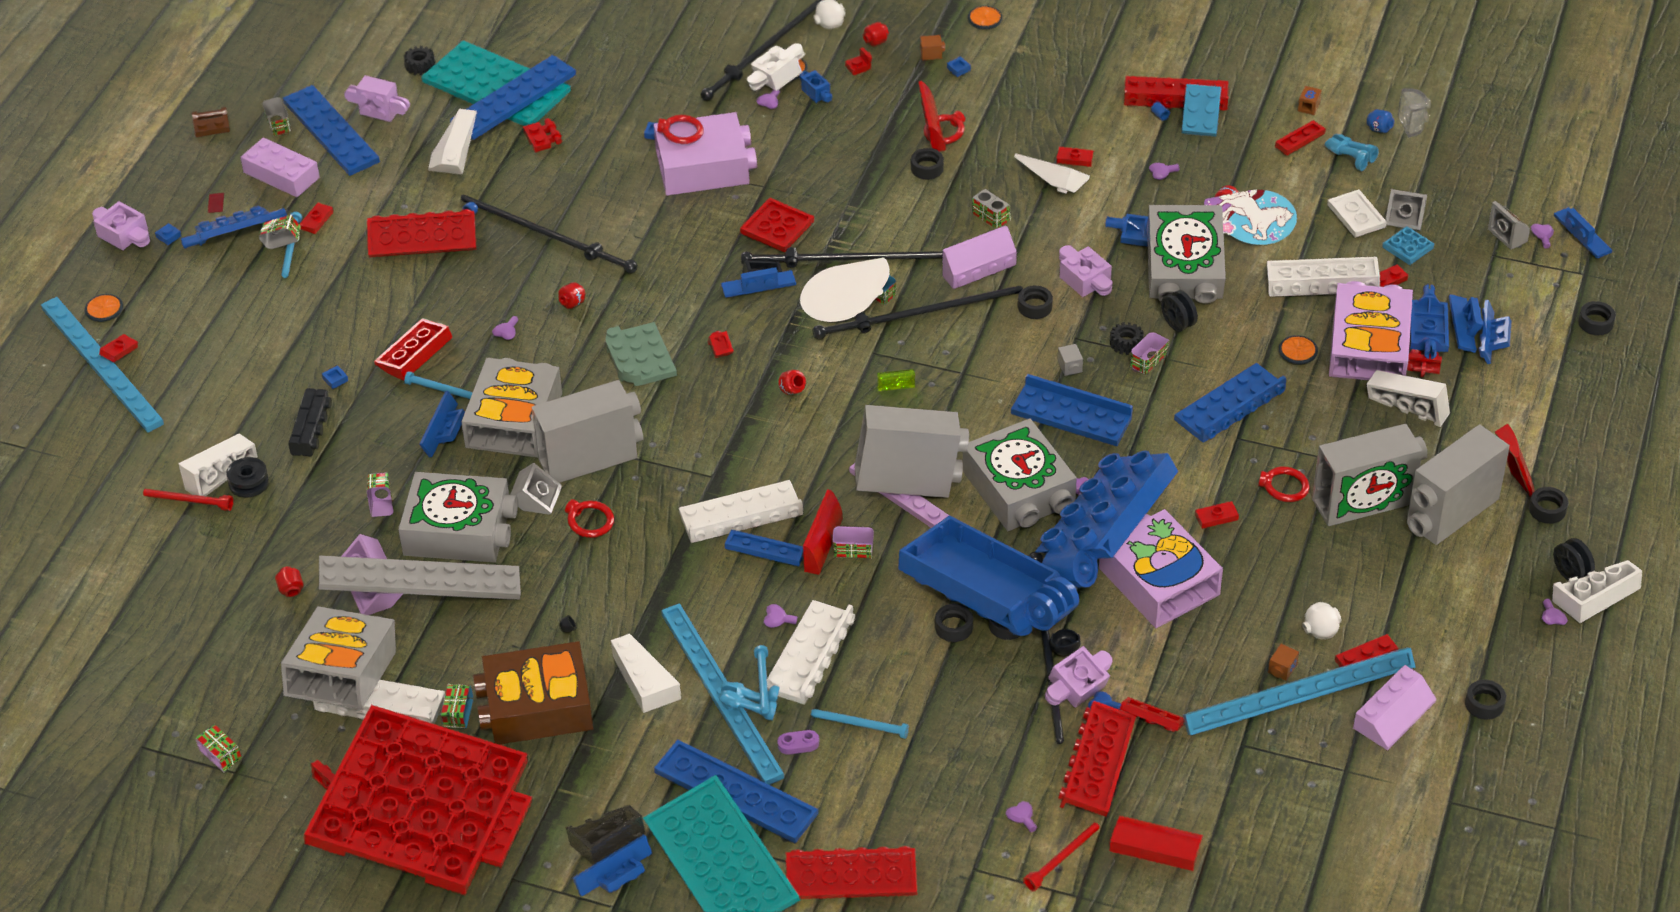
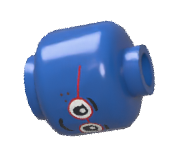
M1375 109L1368 115L1367 125L1371 131L1387 133L1394 126V118L1389 111Z

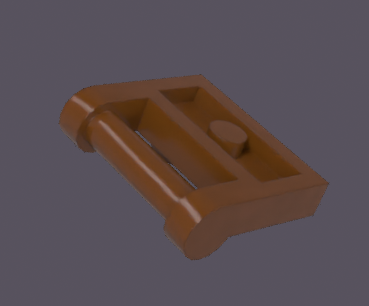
M226 107L197 113V111L192 112L196 137L230 132Z

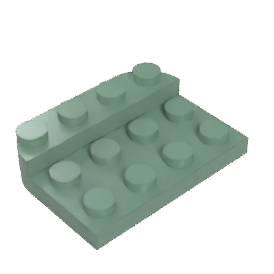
M655 322L625 330H620L619 326L607 330V353L612 358L621 382L624 380L634 383V386H640L677 376L676 368Z

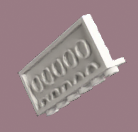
M1377 257L1267 261L1270 297L1336 294L1338 283L1346 284L1351 281L1362 282L1366 286L1380 287Z
M787 480L680 507L679 514L690 542L694 543L729 534L731 529L741 531L803 515V504L801 499L798 500L791 481Z
M812 600L767 679L768 691L774 685L779 686V697L805 705L808 698L813 696L816 683H820L824 669L829 667L832 655L837 653L839 642L841 639H845L848 626L852 625L855 620L852 605H848L847 609L843 610Z
M379 680L362 710L313 701L315 710L320 712H330L364 719L370 706L375 705L435 724L445 699V691Z

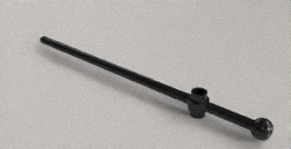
M816 0L737 66L728 64L724 69L726 75L710 88H703L700 93L701 98L709 101L713 98L714 93L730 79L741 80L743 77L741 70L816 10L817 5L822 0Z
M464 194L461 195V201L465 203L474 202L480 209L585 251L584 256L587 260L591 261L599 257L623 267L627 273L632 274L637 270L638 265L634 260L629 259L625 261L603 252V246L599 242L586 245Z
M789 247L786 249L785 254L752 255L750 252L745 251L741 254V263L744 265L745 260L785 261L787 267L794 268L797 266L798 261L943 258V251L798 254L796 248Z
M1010 287L870 318L864 312H860L855 316L856 320L828 327H823L822 325L814 326L813 336L816 339H823L826 334L858 328L861 333H868L873 324L1017 294L1021 292L1023 287Z
M1034 551L1028 555L1040 563L1043 561L1041 553H1035ZM1049 629L1041 630L1047 679L1054 667ZM1048 679V687H1049V686H1050L1051 684H1053V683ZM1051 704L1056 742L1062 744L1064 738L1059 704L1056 706Z

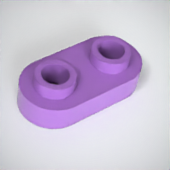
M812 730L784 733L778 738V749L783 754L811 752L819 746V736Z

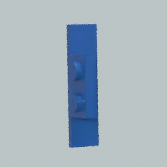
M1568 207L1554 213V217L1596 258L1612 253V249L1595 233V229L1574 208L1570 209Z
M776 268L742 273L740 280L721 283L725 298L796 285L792 270L778 273Z
M1450 294L1449 302L1458 349L1475 353L1477 349L1474 337L1483 326L1478 299L1471 297L1467 302V298Z
M1485 300V305L1482 309L1484 317L1483 332L1480 334L1482 345L1479 347L1480 356L1484 357L1487 364H1491L1492 350L1510 347L1511 336L1510 317L1494 319L1495 312L1489 300Z
M445 391L419 444L428 457L433 456L439 443L454 441L462 425L465 411L463 409L455 410L458 403L449 391Z
M642 835L573 877L579 895L582 897L598 886L610 893L618 890L621 885L636 879L639 874L643 873L645 869L639 861L652 854L646 836Z

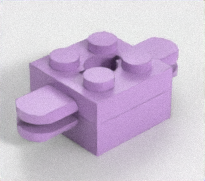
M364 76L357 86L350 85L344 93L347 101L359 105L361 115L389 122L392 121L396 114L404 115L410 107V103L406 98L397 95L396 83L369 76Z
M120 201L108 210L104 207H99L93 211L92 215L97 237L121 250H124L132 243L139 247L149 244L150 238L144 214Z
M1070 245L1063 246L1060 249V278L1082 297L1093 291L1098 292L1100 295L1111 293L1112 266L1089 246L1079 252Z
M1082 646L1056 664L1048 677L1053 684L1046 690L1045 698L1047 702L1056 706L1067 699L1076 708L1096 692L1102 690L1110 678L1107 670L1112 664L1111 655L1106 651H1099L1092 656Z

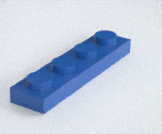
M732 529L725 542V549L795 566H800L804 557L802 546Z

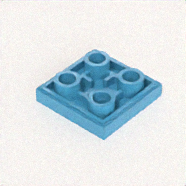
M1406 226L1383 242V248L1411 265L1434 249V243Z

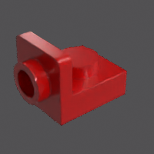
M862 47L860 48V56L845 61V67L853 76L870 70L872 56Z
M716 331L709 336L707 342L708 345H711L715 358L733 354L734 350L727 331Z

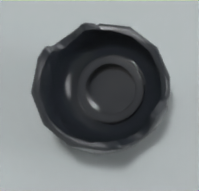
M1061 629L1051 634L1050 645L1052 650L1058 655L1069 656L1080 648V635L1073 630Z

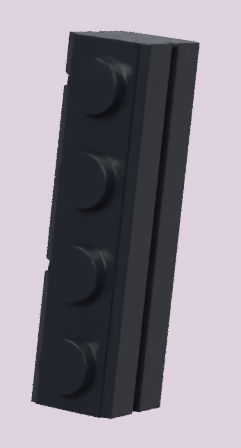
M305 389L288 443L291 455L312 457L314 450L318 449V437L322 436L323 422L327 421V408L330 409L332 399L328 396L326 389Z

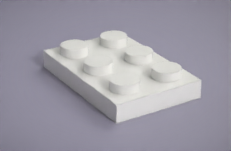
M1360 190L1328 200V206L1354 237L1386 227V220Z

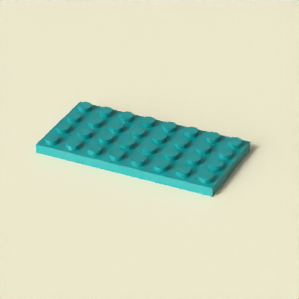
M463 40L421 78L422 82L475 104L530 68ZM562 83L507 119L522 126L537 123L571 91L570 85Z
M717 775L643 817L646 825L704 912H782L800 901L799 895Z

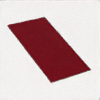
M224 193L209 194L208 213L223 212Z

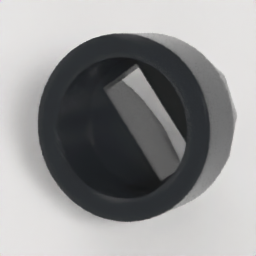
M569 615L564 617L559 623L560 629L564 633H570L577 629L575 621Z

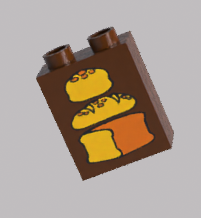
M580 641L482 656L484 673L473 674L476 698L488 697V704L477 706L480 728L481 730L492 729L494 743L500 745L593 730Z

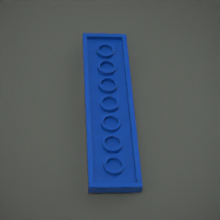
M552 55L465 110L477 112L471 139L474 140L574 77L576 70Z
M313 85L283 97L284 104L349 176L380 163L379 156Z
M680 740L673 744L654 767L656 774L688 790L717 775L747 820L793 843L799 840L818 815L817 808Z

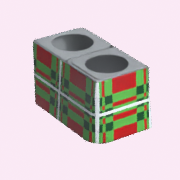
M273 98L265 100L262 105L273 136L290 132L288 113L282 99ZM279 115L282 117V120L271 122L270 118Z
M984 189L972 198L973 214L992 227L999 228L1011 220L1010 205L988 190Z
M292 215L267 221L262 225L259 239L269 249L291 244L299 240L301 226Z

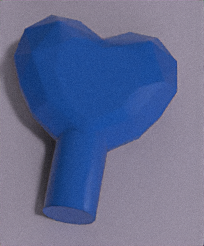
M1104 691L1096 692L1094 698L1088 703L1089 708L1093 700L1119 710L1121 707V703L1112 701V697Z

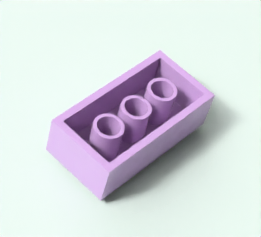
M262 138L241 156L243 172L295 197L302 194L320 178L316 161L266 138Z

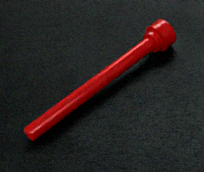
M153 489L143 490V495L147 497L216 505L225 511H231L234 503L233 496L229 495L215 498Z
M1096 822L1091 824L1038 872L1034 871L1023 878L1025 886L1031 891H1036L1042 885L1043 878L1100 829L1099 824Z

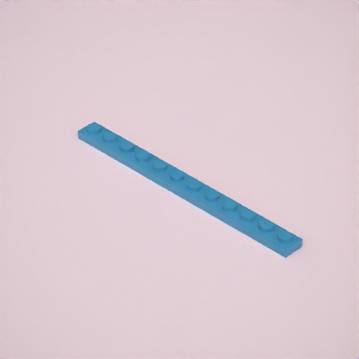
M58 297L41 304L42 310L147 433L164 425L160 415L116 364L99 355L101 347Z
M680 603L661 610L662 617L762 782L770 785L784 779V773L743 707L736 709L719 701L722 682H727Z
M1406 647L1183 714L1188 735L1197 734L1397 673L1404 665L1411 669L1415 668L1412 650L1410 647Z

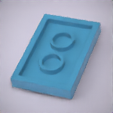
M1187 84L1182 134L1217 136L1221 87Z

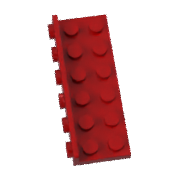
M1126 76L1124 106L1152 107L1154 103L1160 102L1165 108H1184L1187 84L1221 87L1219 110L1227 111L1228 81Z
M464 209L460 212H426L420 215L409 213L406 216L393 214L389 217L372 216L367 218L368 256L382 257L477 250L474 211Z
M1093 700L1091 707H1086L1082 719L1086 721L1080 725L1078 735H1081V737L1076 739L1073 747L1076 754L1071 755L1068 763L1071 770L1066 771L1063 780L1066 783V787L1061 788L1058 799L1061 800L1060 808H1064L1065 804L1069 803L1106 817L1136 716Z
M901 846L897 849H889L888 847L867 849L860 847L855 850L837 848L833 851H824L823 849H814L806 852L792 850L791 852H786V878L800 899L917 895L915 848Z

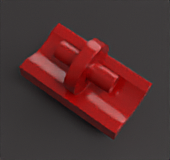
M1412 349L1408 357L1407 371L1421 372L1420 377L1424 378L1425 373L1440 374L1442 357H1439L1437 352L1435 358L1431 359V354H1429L1428 359L1419 350Z

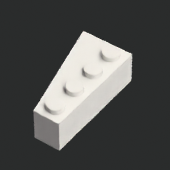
M1379 370L1375 371L1367 383L1369 399L1389 407L1394 405L1406 414L1411 412L1419 415L1418 418L1426 421L1429 419L1438 427L1442 426L1450 414L1446 384Z
M237 434L178 463L185 490L192 495L207 496L227 481L226 471L232 462L245 457H258L255 444L241 434Z
M1627 560L1605 567L1604 571L1589 572L1583 578H1570L1569 582L1561 584V582L1554 583L1552 602L1581 623L1641 589L1642 570Z
M630 634L611 640L612 656L643 713L681 699L680 683Z

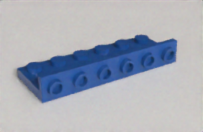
M1255 363L1176 413L1174 420L1204 443L1214 438L1222 430L1228 429L1236 421H1240L1250 412H1254L1264 403H1268L1275 396L1282 394L1286 389V377L1281 376L1277 379L1258 363Z
M1027 374L1025 385L1011 408L1012 415L1025 419L1031 418L1032 421L1114 446H1118L1132 420L1133 412L1132 405Z

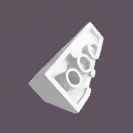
M458 110L432 152L429 171L463 174L476 111Z
M1016 153L1014 156L1050 185L1057 187V191L1067 194V191L1076 192L1090 177L1068 167Z

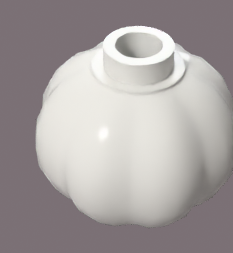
M822 0L816 7V15H813L814 21L817 25L820 24L826 29L838 28L843 23L845 10L842 4H838L835 0Z
M1318 602L1308 608L1305 614V622L1302 623L1306 634L1310 633L1317 639H1329L1339 630L1341 616L1337 608H1332L1324 602Z

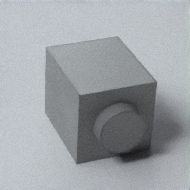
M1073 344L1058 348V363L1064 376L1081 373L1083 371V358L1077 345Z

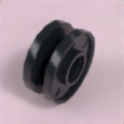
M1177 290L1172 295L1162 298V314L1173 330L1181 332L1197 323V309L1186 292Z
M240 458L232 462L227 468L226 475L229 489L238 497L248 498L257 496L266 490L269 484L266 465L258 458Z
M1570 538L1565 543H1561L1554 548L1553 557L1555 565L1567 581L1573 577L1578 579L1586 577L1589 572L1595 570L1593 555L1587 545L1581 540Z

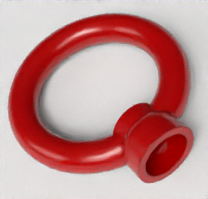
M956 111L952 115H938L940 122L950 121L953 126L958 127L954 135L944 138L945 145L959 140L965 130L964 122L966 119L963 113ZM925 124L923 130L924 136L928 141H930L927 126Z
M675 115L667 120L660 118L657 132L663 133L671 142L690 144L702 137L704 128L702 123L692 116ZM676 122H688L697 129L696 133L689 137L675 136L669 130L670 125Z
M1276 467L1268 472L1261 471L1258 484L1260 487H1265L1268 494L1273 498L1283 502L1299 501L1307 496L1310 489L1306 476L1291 467ZM1280 474L1291 475L1301 482L1302 489L1296 494L1280 493L1273 488L1271 484L1272 478Z
M572 499L565 507L570 528L580 536L587 538L600 537L609 532L614 524L612 510L601 502L583 501L579 503ZM594 508L602 511L607 520L601 528L587 530L581 528L576 523L575 517H578L583 509Z

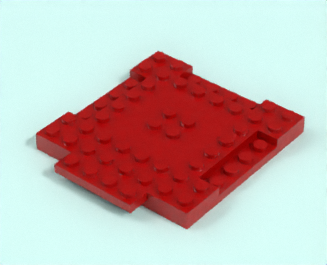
M371 705L304 833V843L344 857L346 853H350L425 877V883L466 895L481 862L502 867L532 803L531 796L514 791L527 765L528 753Z

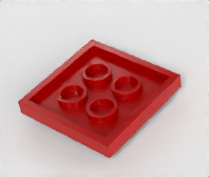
M769 198L740 227V233L782 252H786V249L791 247L814 222V216Z

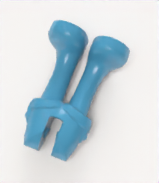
M1334 134L1332 138L1325 142V147L1335 154H1347L1354 157L1355 167L1359 171L1365 170L1368 162L1373 163L1379 153L1378 147L1351 141V138L1345 137L1342 134Z
M722 682L719 701L736 709L739 707L749 709L772 721L780 687L774 685L768 691L769 712L767 714L761 712L759 704L760 693L745 688L742 683Z

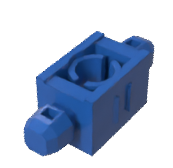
M816 70L810 73L802 71L799 74L802 90L815 103L820 100L828 103L832 100L830 83Z

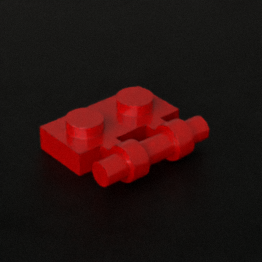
M550 118L545 119L544 126H541L538 122L523 127L524 134L534 152L551 148V143L556 142V144L562 143V136L556 130V125Z

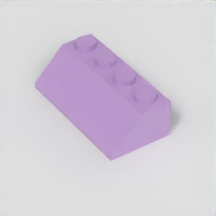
M1000 227L943 249V277L953 289L1016 265L1017 251L1008 227Z
M359 534L341 556L387 559L379 541ZM351 591L361 614L370 615L391 608L402 596L400 593Z
M1404 665L1356 712L1353 729L1388 750L1436 702V697L1423 676Z

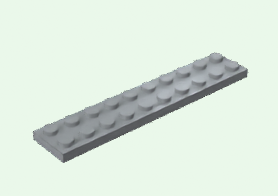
M319 556L320 590L520 600L519 566Z

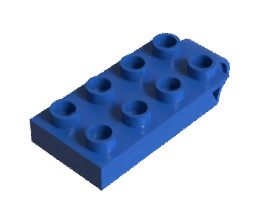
M1140 451L1133 456L1120 457L1118 453H1113L1104 457L1098 464L1100 469L1095 476L1080 486L1081 494L1077 499L1061 510L1060 515L1062 518L1059 522L1041 536L1040 540L1042 543L1035 553L1046 554L1042 564L1058 571L1060 577L1070 581L1074 587L1085 588L1094 584L1098 574L1097 560L1114 557L1177 474L1178 470L1168 453L1150 454L1149 451Z
M950 515L899 550L898 570L913 577L916 582L928 585L945 594L949 600L960 602L977 611L979 616L992 619L1005 626L1015 635H1028L1032 632L1033 627L1040 630H1048L1076 609L1079 604V595L1076 588L1070 581L1060 577L1058 571Z

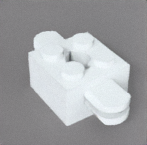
M793 44L784 50L776 45L767 53L758 57L751 63L754 73L747 77L750 88L758 90L762 86L767 85L777 91L802 72L798 60L805 56L802 46L800 44Z

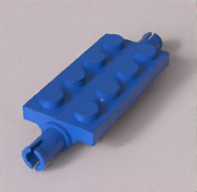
M255 206L250 208V211H238L233 213V216L227 218L226 216H220L213 222L198 223L199 226H195L196 234L181 238L184 249L198 244L201 246L210 237L287 216L284 208L269 213L264 207Z
M1126 214V217L1123 218L1107 216L1105 228L1121 229V243L1148 247V216Z
M1429 284L1423 287L1424 295L1419 300H1412L1410 349L1425 350V357L1429 359V354H1431V359L1437 356V352H1448L1449 350L1448 303L1440 302L1435 295V287L1431 285L1429 289Z

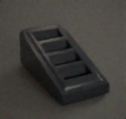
M745 260L742 273L776 268L779 273L782 272L780 262Z

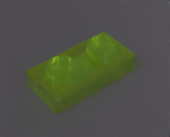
M914 369L877 373L878 391L915 387Z

